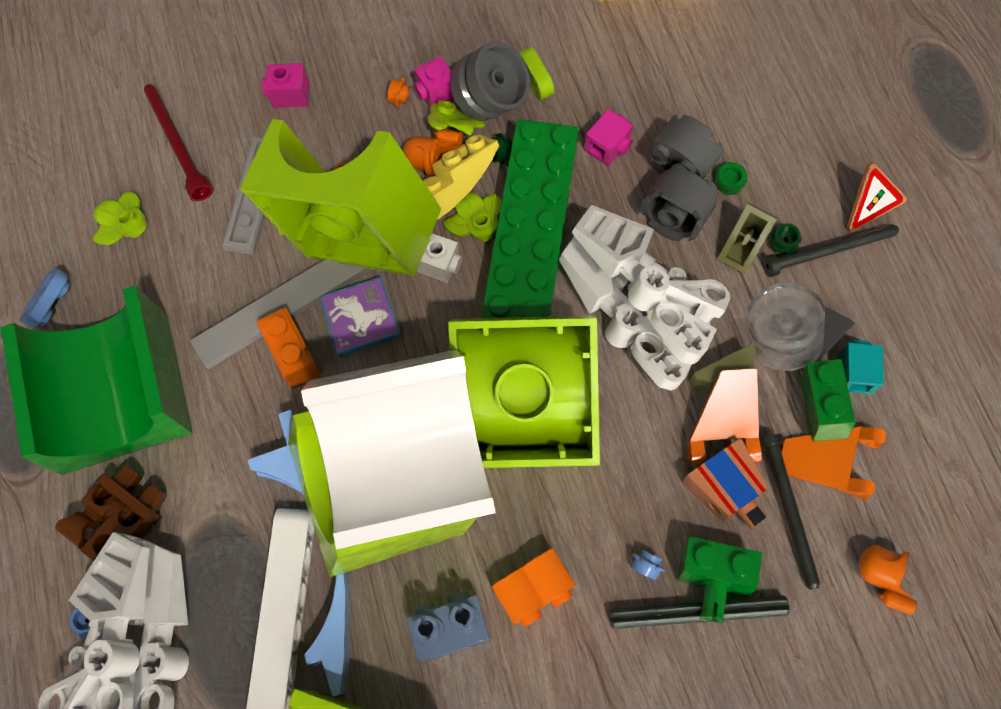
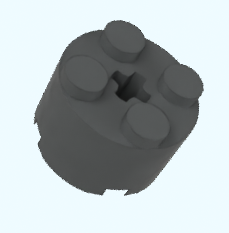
M674 115L649 147L653 157L651 166L657 172L662 173L670 169L672 165L680 164L688 171L704 179L723 155L724 148L720 141L717 145L711 139L714 133L702 122L687 115H683L681 119H677V115Z
M674 164L670 169L661 173L641 203L642 215L644 216L647 213L651 219L648 223L649 226L665 238L680 241L682 237H690L688 241L694 240L716 207L715 193L717 192V187L712 181L702 179L695 173L688 171L683 165Z

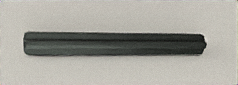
M784 595L726 600L724 621L786 616L790 612L789 602ZM703 602L613 608L609 611L610 626L613 629L712 622V618H709V621L700 618Z

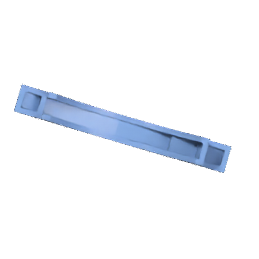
M288 410L278 414L287 446L248 459L250 470L255 471L258 477L285 484L304 496L288 446L292 417L295 415L292 410ZM349 572L336 575L334 598L327 619L316 640L304 654L307 666L313 664V667L323 664L332 697L344 696L347 691L351 636V587Z

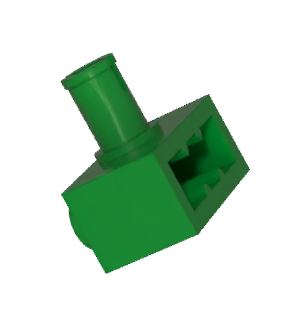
M688 537L682 546L677 581L705 587L702 613L700 614L702 620L709 621V618H712L713 623H724L727 592L748 597L758 588L762 552L696 537Z

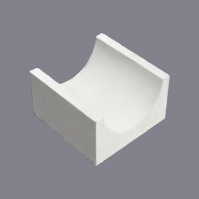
M457 349L309 380L301 390L304 406L308 408L315 425L325 464L332 504L333 536L336 549L495 513L493 498L487 483L467 391L464 358Z

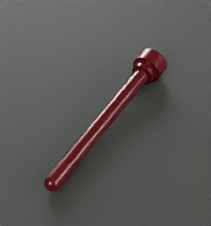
M152 84L145 85L144 93L187 177L185 189L189 198L192 201H203L209 198L213 193V187L209 179L198 173L155 86Z

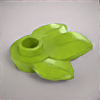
M446 100L433 103L430 107L431 114L427 117L428 123L436 130L454 127L469 136L472 135L475 127H485L483 121L470 118L464 112L456 109L455 104Z
M125 191L118 202L106 200L95 207L93 216L101 226L92 238L94 242L100 245H111L119 241L123 236L136 238L145 231L147 221L144 213L140 210L141 200L138 195Z
M469 192L455 206L457 213L443 221L444 227L448 232L457 237L471 235L481 242L490 241L496 236L502 200L495 193L482 199L479 195Z

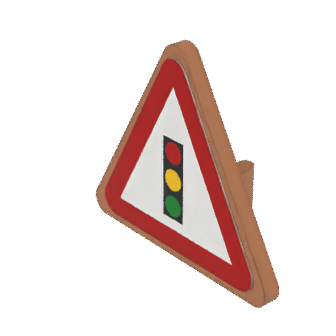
M869 162L866 165L861 184L856 190L858 193L848 220L847 229L854 231L903 205L907 200V197L873 162Z

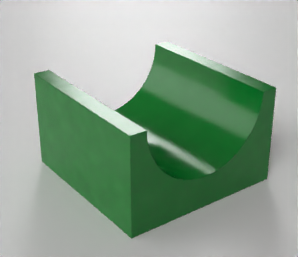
M136 285L122 289L125 306L119 313L89 327L68 331H38L21 327L15 323L0 327L22 458L64 475L193 434L167 315Z

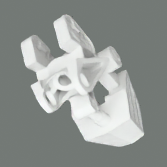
M591 205L574 227L572 232L574 237L561 254L559 261L589 314L601 308L612 318L605 330L607 341L617 348H626L632 343L631 353L654 383L660 388L670 391L675 390L686 378L691 365L697 363L708 350L717 328L710 325V320L714 317L720 318L725 312L730 300V293L717 280H686L687 275L685 271L678 267L668 271L656 263L655 258L645 252L653 234V228ZM629 280L631 283L627 288L629 290L627 298L621 291ZM713 289L717 291L722 299L719 301L712 300L707 295L706 290ZM640 311H646L647 316L644 317ZM640 342H648L653 345L656 353L646 352L641 347Z
M113 532L69 599L90 620L88 624L90 629L84 645L74 647L68 657L69 664L79 672L46 688L39 699L38 709H49L50 700L55 694H58L61 704L59 709H150L149 700L155 691L160 696V703L157 709H174L173 691L167 685H162V681L180 680L187 672L189 666L187 652L183 648L170 647L174 626L188 625L181 555L145 539ZM128 624L144 627L140 653L137 646L133 644V640L125 639Z

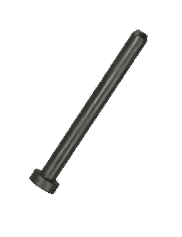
M890 224L779 257L775 254L765 255L762 260L763 268L768 277H774L780 274L781 269L894 237L899 233V228L897 225Z
M782 434L763 437L759 439L761 449H766L805 585L809 590L817 589L820 586V580L779 446L784 443Z

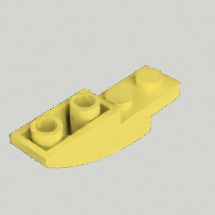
M483 135L471 136L466 140L465 144L455 150L444 153L440 160L432 164L435 176L429 177L423 182L441 207L438 219L454 208L472 190L485 173L499 147L497 140L484 137Z

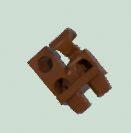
M125 464L112 477L104 473L97 480L98 484L92 487L82 498L81 503L85 505V510L60 519L56 523L55 529L94 561L113 532L143 538L151 529L152 524L155 525L161 518L156 511L161 507L167 496L151 483L137 497L133 495L131 491L143 477ZM100 521H105L89 540L84 537L85 530L88 527L95 530Z

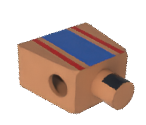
M741 438L690 472L682 481L684 486L723 522L735 513H738L751 529L767 518L755 499L768 490V487Z

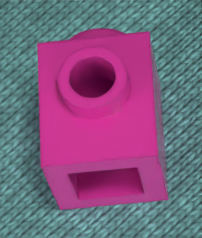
M441 56L414 69L416 82L413 83L415 92L420 100L426 102L429 108L433 103H438L440 100L455 101L451 91L452 71Z
M303 63L267 65L266 77L262 78V91L264 96L269 97L273 108L309 106V79Z
M607 109L586 133L584 151L609 167L619 154L623 156L633 143L631 139L633 125L623 115L616 114Z

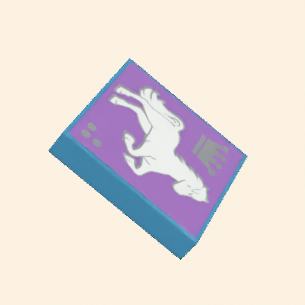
M381 277L319 296L339 358L401 337Z

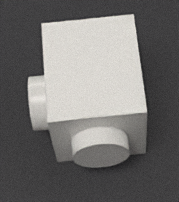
M432 233L417 272L448 283L452 273L457 274L462 263L458 242Z

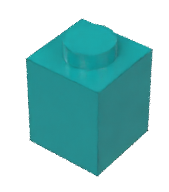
M855 340L848 343L839 352L838 359H842L849 392L873 394L884 385L883 346L871 345V342L866 340Z

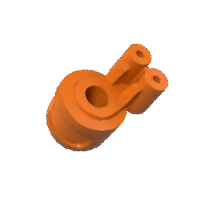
M442 129L434 132L435 138L411 137L406 141L403 152L416 171H425L427 175L434 176L432 164L440 160L444 153L455 150L463 145L462 132Z
M878 544L867 547L859 559V574L864 581L885 590L883 593L879 592L877 594V597L881 598L885 606L913 616L917 601L911 599L912 596L899 587L910 553L903 550L902 554Z

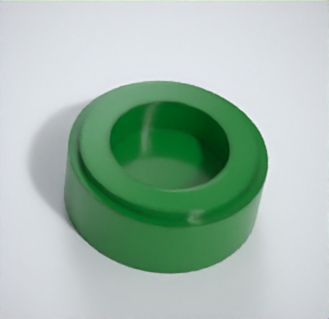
M724 163L718 168L714 183L721 193L735 195L743 190L747 182V172L738 163Z

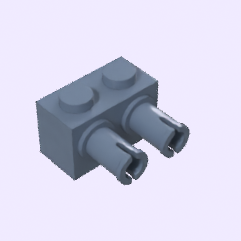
M463 592L449 597V604L435 608L434 603L415 608L413 610L414 616L406 618L419 663H425L491 641L477 595L470 597L468 592Z

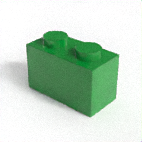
M842 359L806 362L801 384L813 442L848 439L856 422Z

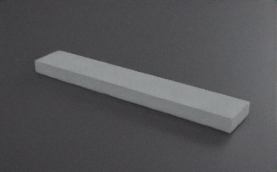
M324 259L189 341L204 366L209 370L263 337L256 323L260 319L282 308H287L294 318L319 303V296L338 291L373 269L336 263Z

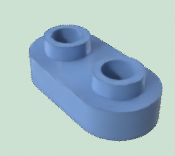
M54 267L39 285L22 312L19 321L32 329L37 325L44 326L53 313L50 307L55 299L62 298L70 286V283L67 282L68 274Z

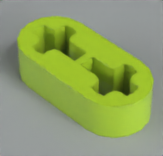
M531 46L519 51L527 65L530 75V88L536 98L541 101L554 95L555 90L552 79L534 48Z

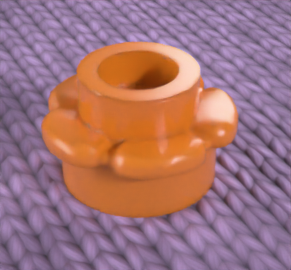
M392 78L389 85L387 102L395 104L397 108L400 107V103L406 104L409 97L410 86L405 85V78H401V80Z

